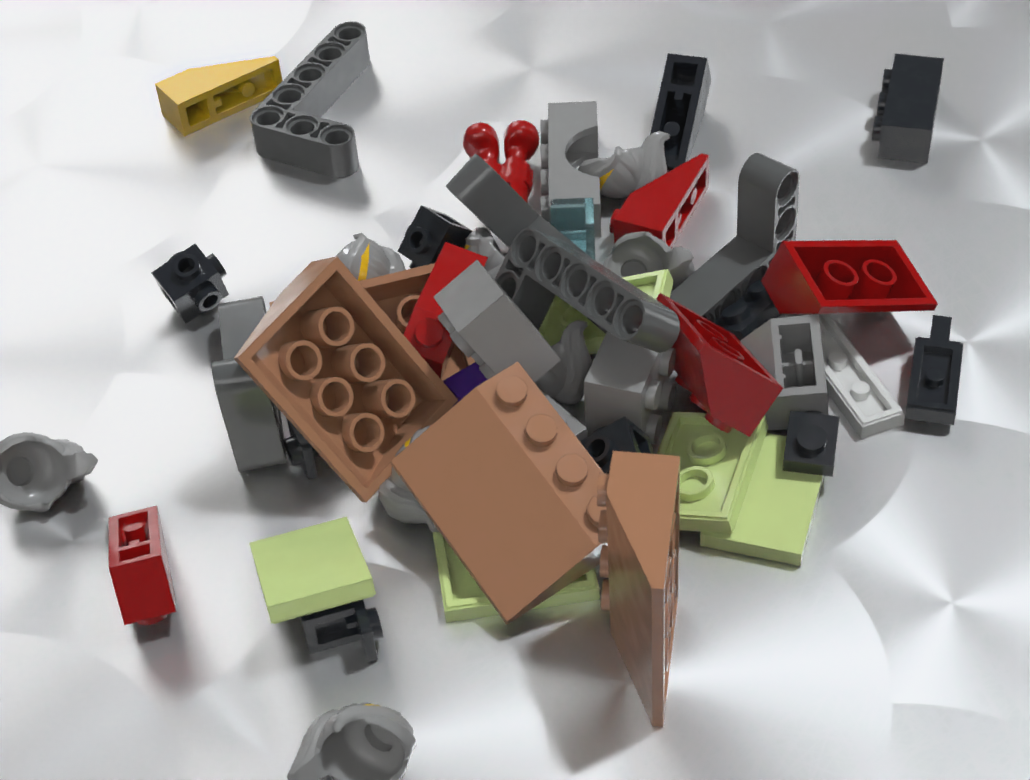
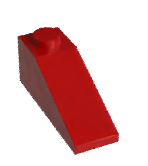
M701 153L630 193L622 207L614 210L610 220L609 230L610 233L614 234V244L625 234L645 231L663 240L672 249L709 188V155Z
M445 242L403 334L440 379H442L455 343L449 336L450 333L437 318L443 310L434 299V296L476 260L484 268L488 261L486 256Z
M157 505L108 517L109 571L124 625L136 622L139 625H152L164 620L168 614L176 612V603Z

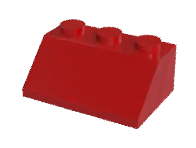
M897 240L782 241L761 280L780 314L934 311L938 305Z
M660 293L656 300L673 310L680 322L679 335L671 347L676 349L674 370L678 375L675 381L692 393L689 397L690 400L707 411L704 417L713 426L725 433H730L732 428L750 437L783 387L734 334Z

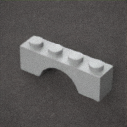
M597 101L548 103V119L540 120L541 169H548L540 170L541 195H549L540 197L541 217L550 222L553 227L567 238L601 237L599 177L585 174L576 169L584 160L598 158Z

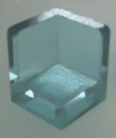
M593 198L551 200V225L595 260Z

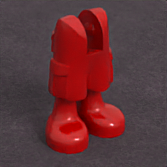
M525 120L514 121L508 125L504 133V155L506 161L501 165L499 164L500 144L495 129L491 125L482 122L469 126L464 132L463 147L470 159L476 153L528 203V197L533 186V170L528 161L535 154L539 146L537 128Z

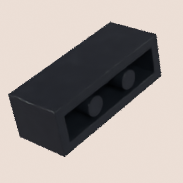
M895 54L893 68L884 70L877 116L874 119L872 141H879L878 158L928 164L944 58Z

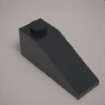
M670 53L667 55L650 133L651 135L654 132L662 131L670 134L669 140L664 142L667 170H673L689 161L704 116L711 84L708 58Z

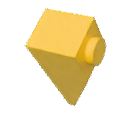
M275 56L189 68L155 83L162 115L182 135L187 136L264 101L283 80L279 59Z

